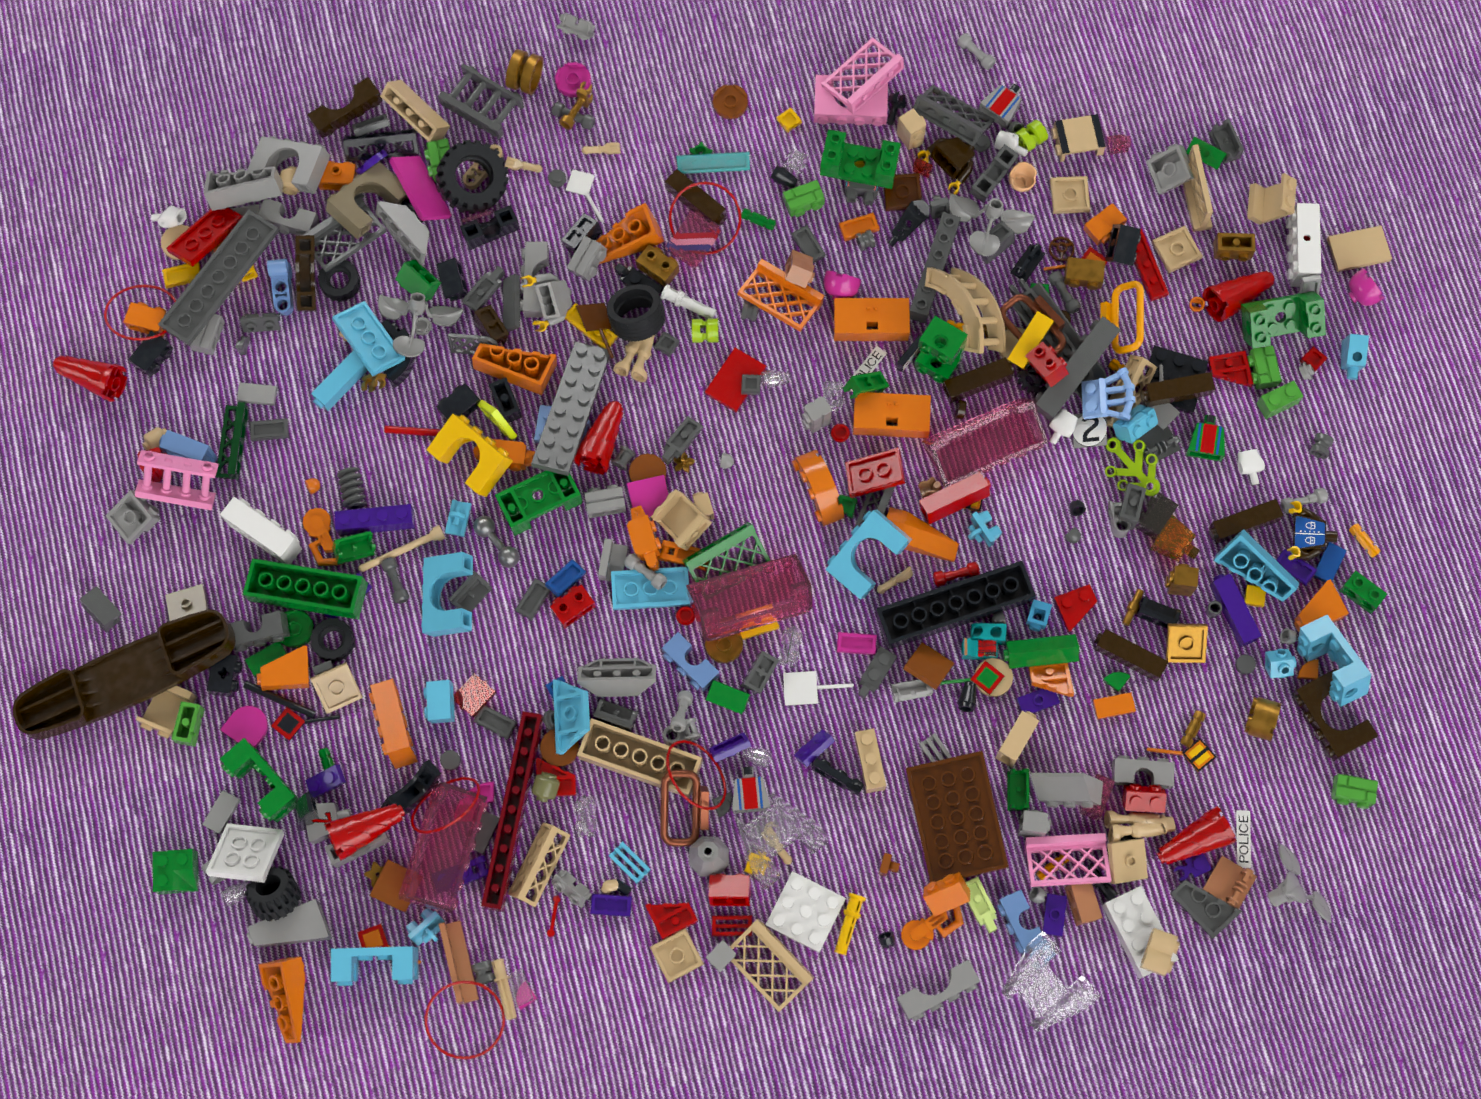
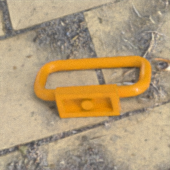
M1129 281L1118 285L1112 293L1111 303L1107 301L1100 303V319L1103 316L1119 328V295L1122 291L1132 288L1136 289V340L1133 344L1120 347L1118 333L1111 342L1112 349L1118 354L1133 352L1143 343L1144 288L1138 281Z

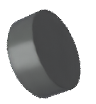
M1247 654L1241 655L1235 662L1236 670L1243 675L1252 673L1256 667L1255 659Z
M453 750L445 751L440 758L441 765L448 771L457 769L461 762L460 756Z

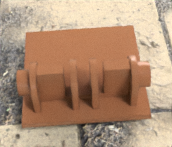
M1221 856L1203 890L1239 909L1257 876L1253 874L1251 869H1244Z

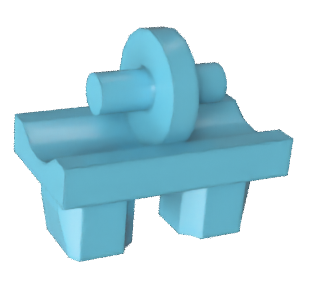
M452 500L445 529L446 534L465 536L472 506L471 503Z
M987 510L979 514L976 511L972 514L970 520L973 525L968 527L971 532L968 535L969 540L976 539L978 543L984 540L988 547L993 546L995 540L1001 536L1002 531L997 525L991 529L987 528L985 524L992 521V517Z
M426 908L421 913V917L424 919L421 924L418 925L413 921L406 926L409 933L407 936L417 946L423 941L427 943L430 939L437 942L439 939L436 937V934L440 931L439 924L445 922L436 911L433 912Z

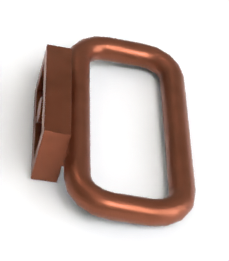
M1016 294L1001 306L1000 311L1004 325L1018 341L1023 334L1006 316L1008 309L1018 301L1024 302L1034 314L1039 311L1054 320L1049 329L1059 342L1054 350L1057 352V355L1063 351L1066 345V338L1060 330L1064 328L1065 322L1041 295L1033 302L1027 295Z
M671 770L673 778H690L692 780L693 802L709 807L708 786H700V778L695 772L691 770ZM667 772L661 780V839L668 846H690L698 840L700 830L709 829V810H703L692 805L691 836L681 839L670 838L668 835L670 777Z

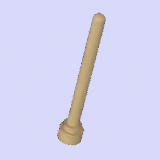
M440 525L432 528L433 530L429 534L359 565L358 570L364 572L381 564L386 558H395L432 540L441 541L446 539Z

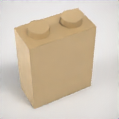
M1029 711L1021 712L995 759L1011 768L1014 766L1039 723L1035 714Z

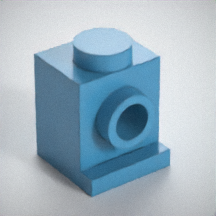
M1033 599L1026 621L1029 629L1037 632L1045 629L1052 604ZM1034 616H1040L1041 620L1034 619Z

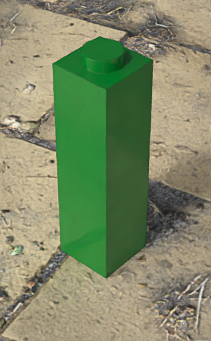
M1076 634L1006 641L1003 659L1008 662L1009 669L1079 662V644Z

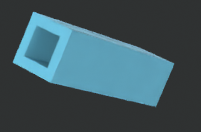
M354 350L311 393L314 398V404L320 409L324 407L329 411L368 371Z

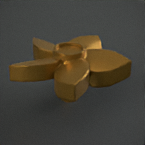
M686 452L682 454L681 458L673 459L677 464L675 472L683 468L686 473H689V466L695 463L694 459L688 458Z

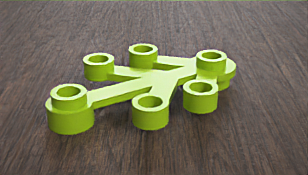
M1114 437L1109 438L1107 445H1105L1106 449L1111 453H1115L1129 469L1108 466L1105 469L1106 476L1110 478L1115 476L1137 477L1142 483L1131 484L1147 488V485L1152 483L1153 489H1146L1145 495H1157L1161 487L1160 482L1155 479L1158 457L1155 454L1147 455L1146 462L1149 466L1148 475L1146 476L1142 472L1143 452L1146 448L1145 442L1142 440L1134 442L1133 448L1136 450L1134 463L1121 449V441ZM1111 442L1116 443L1114 448H1110ZM1141 442L1143 444L1142 448L1137 449V444ZM1152 456L1155 457L1154 463L1149 462V458ZM1110 468L1114 469V473L1112 475L1108 474V470ZM1120 480L1117 483V487L1119 490L1125 492V489H1121L1120 485L1123 482H1126V484H1128L1129 482L1126 480Z

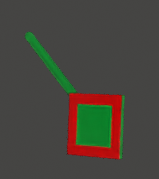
M985 661L972 678L945 680L940 685L973 682L990 695L1005 675Z

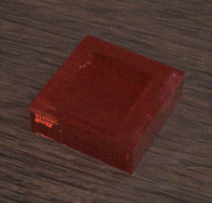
M916 158L913 164V171L929 179L932 174L933 165Z

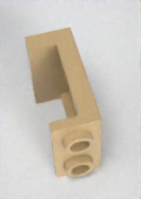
M677 489L668 494L667 499L661 506L655 509L654 514L651 516L675 540L676 545L686 551L712 524L707 516L684 493Z

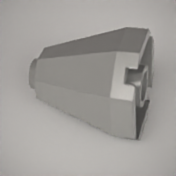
M701 836L689 847V865L700 877H710V875L722 873L729 866V848L719 837Z

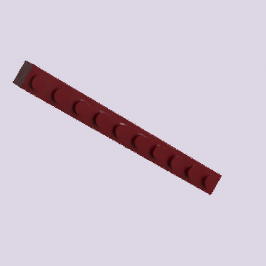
M522 711L481 904L484 909L504 912L543 726L542 714Z

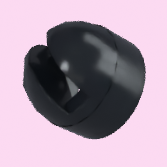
M1081 500L1071 501L1069 509L1073 516H1080L1085 513L1086 508Z
M884 932L878 936L879 943L883 948L889 949V945L891 947L894 946L895 937L893 932Z

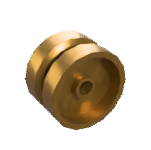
M516 49L507 68L506 87L514 90L521 88V92L532 95L536 91L541 79L543 57L536 54L528 56V52Z

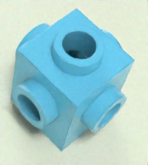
M1289 649L1265 652V669L1270 678L1294 676V668L1297 666L1295 656H1292Z

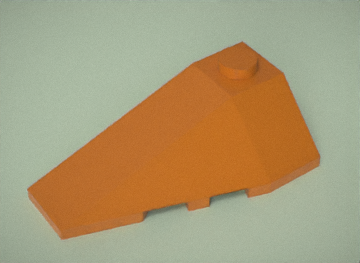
M646 202L629 210L625 214V218L619 223L616 222L606 235H602L596 240L607 249L606 258L600 264L642 252L649 244L654 247L665 242L660 227Z
M889 507L887 518L912 538L904 550L951 562L955 561L959 543L908 511Z
M289 957L258 964L263 988L270 993L272 1000L269 1003L271 1008H275L277 1011V1023L285 1043L301 1042L305 972L302 957Z

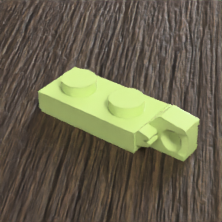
M977 876L966 882L970 889V902L968 904L977 922H979L980 926L985 924L990 934L997 930L993 921L997 918L996 911Z

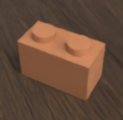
M792 249L785 264V280L806 288L808 282L811 283L815 276L813 272L815 267L813 265V257Z

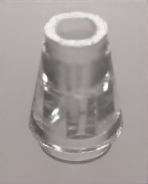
M766 370V372L761 373L763 387L771 388L789 383L790 381L789 372Z
M749 747L743 750L742 757L760 768H768L772 759V753L766 749Z
M248 881L226 887L221 892L227 906L232 904L234 906L246 897L245 891L247 890L246 885L249 884Z

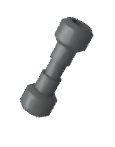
M557 101L554 103L551 113L560 118L563 115H568L571 110L565 108V104ZM577 113L573 119L588 130L592 129L595 123V117L590 114L582 115Z
M1055 271L1048 276V281L1061 293L1066 303L1065 309L1067 312L1073 314L1081 308V304L1066 289V285L1063 282L1064 276L1061 271Z
M395 558L384 559L381 562L383 571L387 572L389 579H391L395 603L401 604L408 601L409 594L406 589H403L396 570L398 565Z

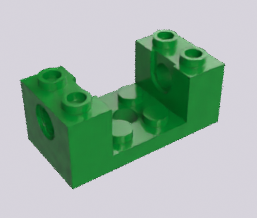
M828 129L821 159L820 175L892 189L901 143L883 140L881 149L846 143L845 132ZM863 161L865 166L859 168L855 165V162Z
M1315 291L1241 304L1243 340L1252 348L1271 345V337L1301 332L1307 338L1326 335L1324 299ZM1279 312H1283V318L1279 321H1276V315Z
M934 316L919 339L918 347L921 352L915 360L914 367L919 373L927 374L935 382L942 384L953 376L960 365L968 334ZM938 363L940 367L934 368L931 364Z
M546 470L495 494L498 505L514 536L531 529L529 521L562 505L565 511H568L583 503L581 494L570 473L569 476ZM537 491L543 493V497L540 500L533 498V494Z
M245 738L220 758L223 763L221 767L232 778L237 776V778L241 779L253 768L263 777L267 776L264 780L273 790L257 804L261 807L259 812L269 821L274 820L278 823L296 807L299 798L257 749Z

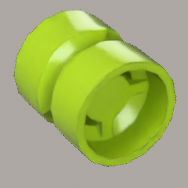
M1033 120L1026 125V128H1021L1015 132L1019 136L1018 146L1027 149L1028 152L1033 150L1036 144L1040 145L1048 140V133L1039 120Z
M718 318L707 319L706 321H703V319H692V343H703L704 340H707L708 343L718 342ZM706 328V333H701V329Z

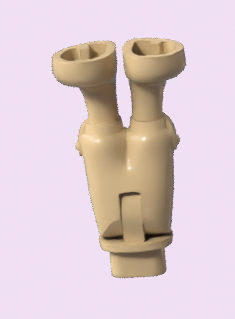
M655 335L643 341H629L625 346L626 356L622 361L615 364L613 371L620 376H628L633 357L637 354V360L630 374L634 380L645 382L648 375L644 369V362L652 355L651 349Z
M1106 811L1104 814L1105 827L1109 828V843L1119 842L1121 837L1131 835L1134 838L1166 835L1167 832H1173L1176 829L1174 818L1165 817L1164 814L1131 812L1128 815H1121L1114 811ZM1119 824H1129L1131 826H1121Z

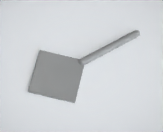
M1159 365L1160 381H1163V365ZM1170 403L1152 407L1157 415V425L1163 430L1180 414Z

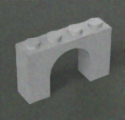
M261 136L247 171L261 167H276L277 169L279 164L285 159L299 157V164L291 183L300 192L315 194L331 155L320 144L311 145L304 141L294 142L290 139L281 140L273 136Z

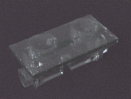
M793 626V628L786 627V630H783L781 644L787 645V648L780 647L778 656L779 665L786 666L788 664L794 669L799 660V645L803 640L802 631L796 626Z
M585 795L577 798L575 802V812L577 813L575 830L578 832V838L585 835L586 837H594V833H596V818H589V815H596V801L592 796L586 797L585 800Z

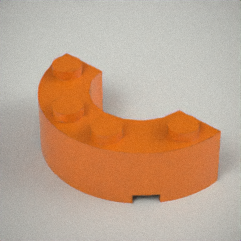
M815 449L795 457L792 465L795 472L799 471L803 483H807L809 487L807 489L808 495L811 500H814L816 506L815 517L818 522H822L824 527L843 519L844 510L842 504L838 502L837 497H839V493L831 473L822 456L817 457L818 451Z

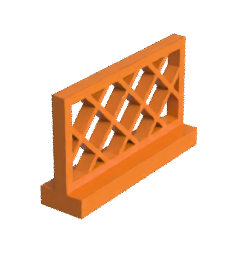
M764 259L759 261L757 268L737 293L738 296L801 332L814 313L821 308L825 296L808 285L806 288L786 281L785 272ZM758 275L761 278H763L765 282L756 283L755 277ZM770 286H777L781 291L772 292ZM758 287H767L768 293L759 294ZM754 288L755 294L749 295L744 291ZM786 295H792L796 300L787 301ZM782 296L784 302L775 303L773 297ZM770 297L771 304H764L760 298ZM802 304H807L812 309L803 311ZM798 305L800 311L790 312L789 306ZM786 307L787 313H779L776 308ZM801 316V324L793 321L792 317Z

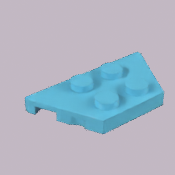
M554 679L553 698L556 754L562 755L590 730L588 691Z

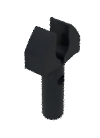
M900 91L894 92L888 97V101L892 105L887 119V124L890 126L894 124L898 109L905 108L906 97L905 95H899Z

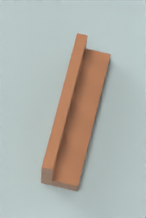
M461 921L449 924L445 922L440 923V933L452 982L463 980L475 981ZM453 985L457 1004L462 1005L479 1000L476 985Z

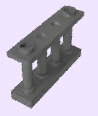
M462 63L461 69L464 76L451 93L447 94L441 91L438 95L440 105L500 140L504 135L501 124L513 107L516 105L521 109L524 108L522 96L517 92L509 91L480 74L473 66H467ZM472 79L479 85L467 101L462 103L457 100V96L469 80ZM485 88L494 92L481 111L477 112L472 109L471 106ZM499 97L509 101L495 120L487 118L486 115Z

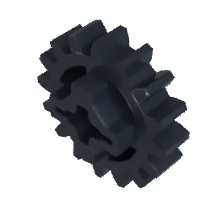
M1028 362L1024 370L1019 367L1018 370L1020 372H1017L1016 377L1020 379H1018L1017 384H1022L1021 391L1027 390L1026 395L1033 393V396L1036 398L1038 393L1044 394L1047 390L1045 386L1040 387L1042 384H1046V382L1034 369L1029 370L1032 366Z

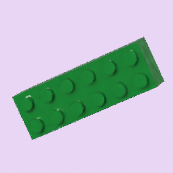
M252 558L242 595L249 602L359 620L368 582L358 575Z

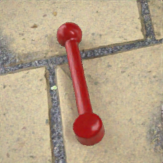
M558 895L553 897L554 907L550 929L547 931L549 937L555 935L554 924L558 903L561 900Z

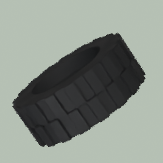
M344 260L327 272L323 268L319 271V286L323 294L332 301H348V299L353 298L358 293V289L361 286V278L356 267L350 261ZM337 272L345 273L348 276L347 285L343 288H334L330 283L333 274Z
M338 618L322 620L311 632V647L318 657L326 662L330 660L333 663L341 662L353 652L354 642L356 641L354 632L343 620L341 621ZM331 631H336L342 636V644L337 649L326 648L323 642L325 635Z

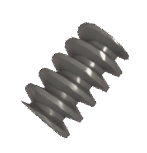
M358 467L345 468L337 473L338 483L341 486V498L344 500L342 505L348 509H359L367 506V502H361L366 496L360 495L365 489L358 487L363 484V481L357 480L362 477V474L356 473L360 470Z

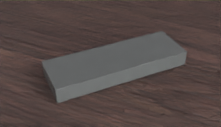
M517 274L503 279V324L508 332L520 328V275Z

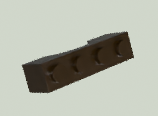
M369 77L353 86V98L345 107L330 109L321 105L307 114L310 123L321 138L332 135L335 130L348 125L351 120L361 117L366 111L377 107L383 101L380 97V92Z
M295 235L296 311H316L314 277L315 238L314 235Z

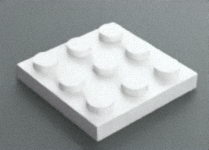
M227 823L207 867V875L264 883L283 839V830Z
M792 871L765 926L820 953L846 898Z

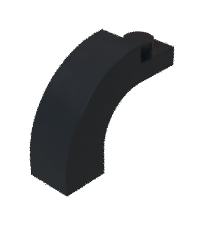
M386 319L381 323L393 341L399 336L410 337L405 328L400 330L394 322L391 324ZM405 356V361L383 371V374H386V378L395 388L411 373L415 357Z
M428 759L403 788L386 798L380 808L396 803L397 806H402L406 815L433 791L439 783L438 779L442 773Z

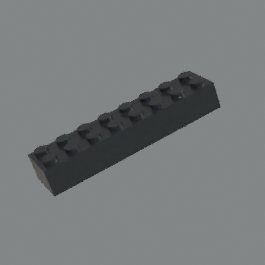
M1019 561L876 608L875 616L889 650L992 616L1000 611L1004 612L1031 603L1035 599L1036 594L1023 561Z

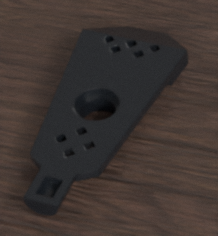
M916 200L909 203L892 231L893 237L888 241L892 247L898 241L903 242L929 217L930 206L924 200ZM906 221L911 222V226L909 228L906 226Z

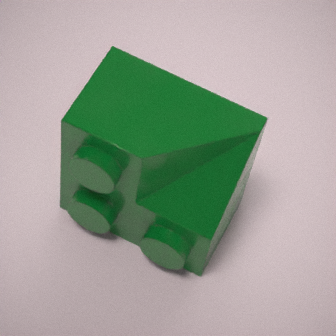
M182 849L152 852L154 893L163 895L199 892L198 852L196 850Z

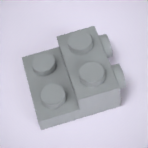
M1172 144L1167 147L1166 151L1162 153L1157 152L1151 156V159L1146 161L1158 193L1161 195L1194 179L1188 164L1190 163L1189 158L1182 145Z
M130 490L106 515L107 519L127 544H132L144 531L148 532L161 519L157 515L159 510L154 505H150L146 501L147 499L135 497V490Z

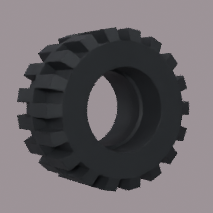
M275 866L270 868L264 883L250 881L246 885L245 898L255 915L261 920L272 921L274 919L277 921L281 917L284 918L289 912L292 913L294 911L293 908L297 907L298 901L301 900V890L291 872L280 866L278 868Z

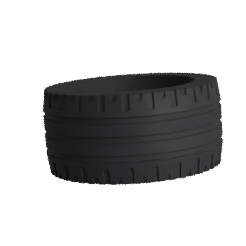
M641 284L626 286L614 293L607 303V315L611 328L622 340L631 342L646 340L658 333L665 323V310L658 292L650 286ZM635 308H650V310L639 317L622 318L628 311Z

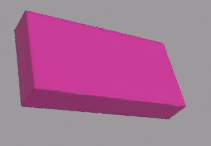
M838 632L837 652L875 655L877 635Z

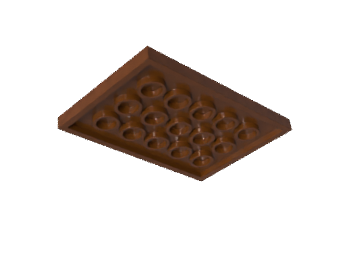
M983 751L906 768L930 882H937L949 874H956L960 872L963 878L1009 868Z

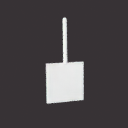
M816 671L783 673L785 706L818 704L817 689L854 687L853 683L817 686Z

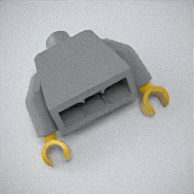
M551 273L539 274L534 277L530 275L521 277L520 279L525 278L528 281L527 285L522 286L523 288L536 283L535 289L544 320L546 319V321L536 320L533 322V325L540 324V328L535 331L544 332L547 326L551 327L562 322L566 317L568 309L572 306L570 297L572 292L567 286L566 281H559V278Z

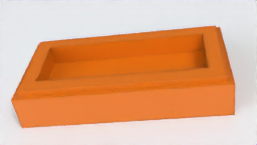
M874 212L839 223L844 242L855 239V234H863L869 229L872 233L879 231Z
M1132 692L1093 700L1097 720L1136 712Z

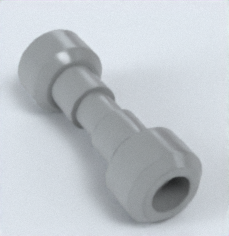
M964 33L958 38L957 44L962 49H967L981 61V66L985 70H989L994 66L996 59L991 54L987 55L977 48L969 34Z
M1319 488L1315 489L1312 494L1302 498L1292 499L1288 497L1282 499L1280 503L1281 509L1284 513L1288 514L1289 509H1295L1294 505L1290 504V502L1294 501L1301 502L1302 506L1315 502L1318 504L1328 501V493L1326 489Z
M634 553L626 557L624 565L628 569H635L637 572L645 575L651 581V585L657 590L665 586L667 583L666 576L649 570Z
M680 691L678 693V711L670 723V728L675 732H683L686 728L685 712L693 701V694L689 691Z

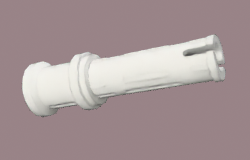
M669 284L665 286L660 297L662 300L666 299L674 303L676 307H685L707 319H713L717 311L686 296V293L683 291L679 292L671 288Z

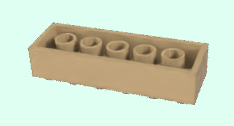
M591 718L590 730L584 735L577 756L582 761L661 788L662 777L668 772L666 755L670 746ZM673 747L669 755L670 771L691 770L697 775L699 774L703 763L702 757ZM673 778L680 790L690 798L693 787L692 780L690 778ZM670 779L669 791L681 795Z

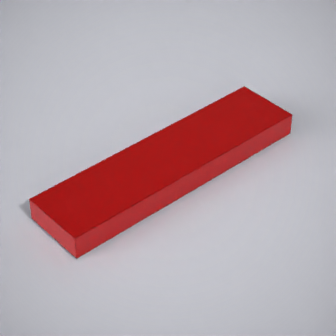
M1141 229V239L1137 244V257L1134 263L1150 301H1154L1168 296L1169 292Z

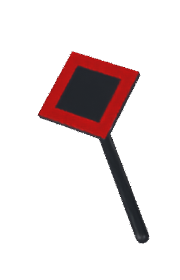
M286 707L271 727L290 741L304 724L340 719V715L303 720Z

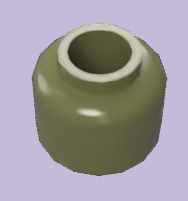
M547 772L536 775L532 787V793L537 796L536 800L547 803L548 799L556 798L560 785L556 775Z

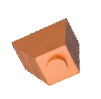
M1331 579L1325 582L1294 619V625L1298 632L1300 627L1325 615H1328L1334 623L1349 614Z
M302 646L260 667V673H257V685H261L262 691L309 688L307 646Z

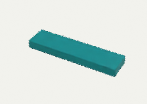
M749 151L676 155L677 169L683 174L750 170Z

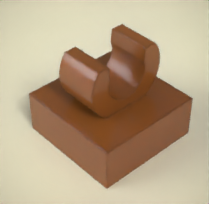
M884 853L878 875L886 877L888 870L898 873L900 864L891 861V854Z

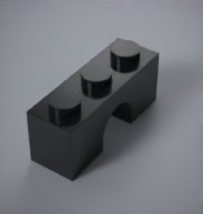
M511 205L495 211L494 217L487 222L478 223L477 219L461 225L460 229L470 251L518 231L520 227Z

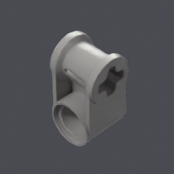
M1109 501L1108 514L1111 532L1117 538H1124L1129 532L1131 523L1118 519L1122 502L1113 503V501ZM1117 525H1124L1125 530L1118 529Z
M696 718L686 719L687 724L683 732H675L670 726H667L663 731L664 743L671 746L679 740L694 741L701 738V733H698L695 724ZM667 733H676V739L669 740L666 737Z

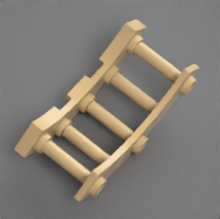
M927 267L925 286L948 296L958 315H961L963 319V332L968 334L964 351L982 354L984 353V346H988V350L1005 352L1006 333L1002 313L994 296L983 282L962 269L951 267V273L948 274L940 269ZM977 306L981 310L983 317L980 316ZM983 324L987 326L988 338H984Z

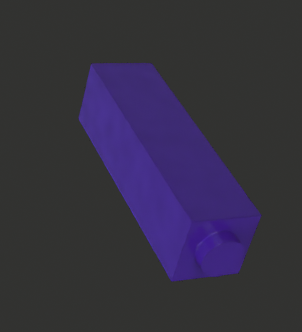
M1231 573L1226 576L1220 574L1214 577L1210 588L1216 600L1222 605V612L1240 648L1257 641L1262 635Z

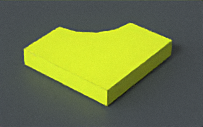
M484 400L477 403V406L484 415L496 425L504 436L510 440H514L517 437V434L495 407Z

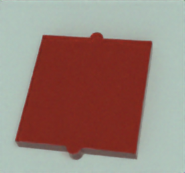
M474 673L454 694V701L460 706L461 710H465L474 718L497 692L488 685L486 680L483 681Z

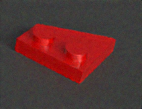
M1246 351L1208 357L1207 360L1209 361L1208 364L1212 377L1247 387L1254 385Z
M1090 584L1054 597V602L1068 633L1073 630L1097 603Z
M536 758V775L547 772L557 776L556 779L559 780L560 785L556 797L576 796L575 774Z
M689 903L645 905L662 940L698 922Z

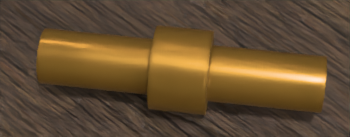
M1137 589L1132 601L1128 603L1127 613L1122 622L1123 625L1129 626L1134 614H1137L1140 608V600L1144 594L1143 590Z

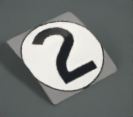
M1083 414L1074 415L1078 418L1073 431L1074 448L1107 445V417L1084 419Z

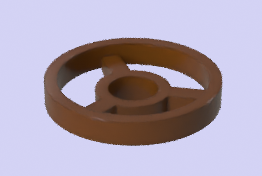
M1056 237L1050 242L1048 250L1054 260L1065 262L1068 257L1064 259L1063 257L1068 247L1072 246V254L1069 257L1073 256L1075 247L1070 239ZM1057 240H1065V241H1067V242H1069V243H1065V242L1055 243V241H1057ZM1051 245L1056 247V251L1060 254V258H1057L1052 254ZM1059 246H1064L1065 250H1060Z

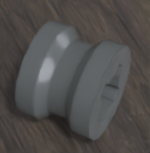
M870 229L866 230L863 234H855L860 251H864L867 247H875L874 236Z
M745 301L741 319L745 320L748 318L756 322L759 307L750 304L749 301Z

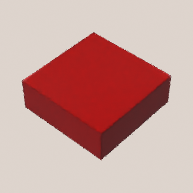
M1313 346L1301 358L1300 362H1306L1307 365L1311 364L1314 372H1316L1327 360V357Z

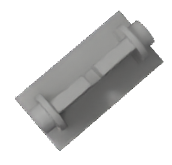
M568 13L561 14L560 21L562 22L556 26L562 32L578 35V38L588 40L595 35L593 33L595 25L592 22L580 19L579 24H576L577 17Z
M919 679L891 684L894 703L931 696L933 693V688Z
M561 869L558 874L554 875L551 884H553L558 892L565 894L571 903L583 908L585 901H588L592 896L591 890L581 882L574 886L573 884L577 879L568 871Z

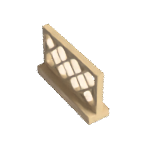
M1197 144L1192 146L1188 155L1190 161L1188 164L1194 179L1183 184L1193 232L1211 230V216L1213 213L1200 150Z
M757 919L730 946L732 950L735 947H743V959L733 958L731 962L778 1012L815 978L760 919ZM751 931L758 937V945H746V936ZM746 947L758 948L757 959H746ZM760 948H769L772 951V960H760ZM746 962H757V974H749L746 971ZM760 962H772L771 974H760ZM774 962L783 963L786 966V975L774 974ZM788 969H789L794 975H788ZM760 977H771V989H763L760 986ZM774 977H786L785 989H774ZM788 977H796L802 985L797 989H788ZM774 991L785 992V1001L780 1006L774 1001Z

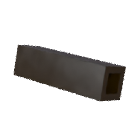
M678 169L664 181L665 189L674 197L685 187L694 184ZM699 186L687 189L678 198L680 202L713 229L718 225H722L726 220V208Z
M1005 357L945 380L942 388L949 404L1012 380L1014 367L1011 362L1008 363Z
M1211 372L1148 383L1141 389L1140 396L1141 400L1145 402V406L1151 407L1210 396L1216 388Z
M1273 499L1213 521L1209 526V535L1212 540H1215L1216 544L1233 539L1243 529L1249 533L1279 522L1284 515L1277 499Z
M1107 629L1104 630L1103 634L1098 633L1094 641L1097 644L1094 650L1155 682L1159 681L1169 662Z

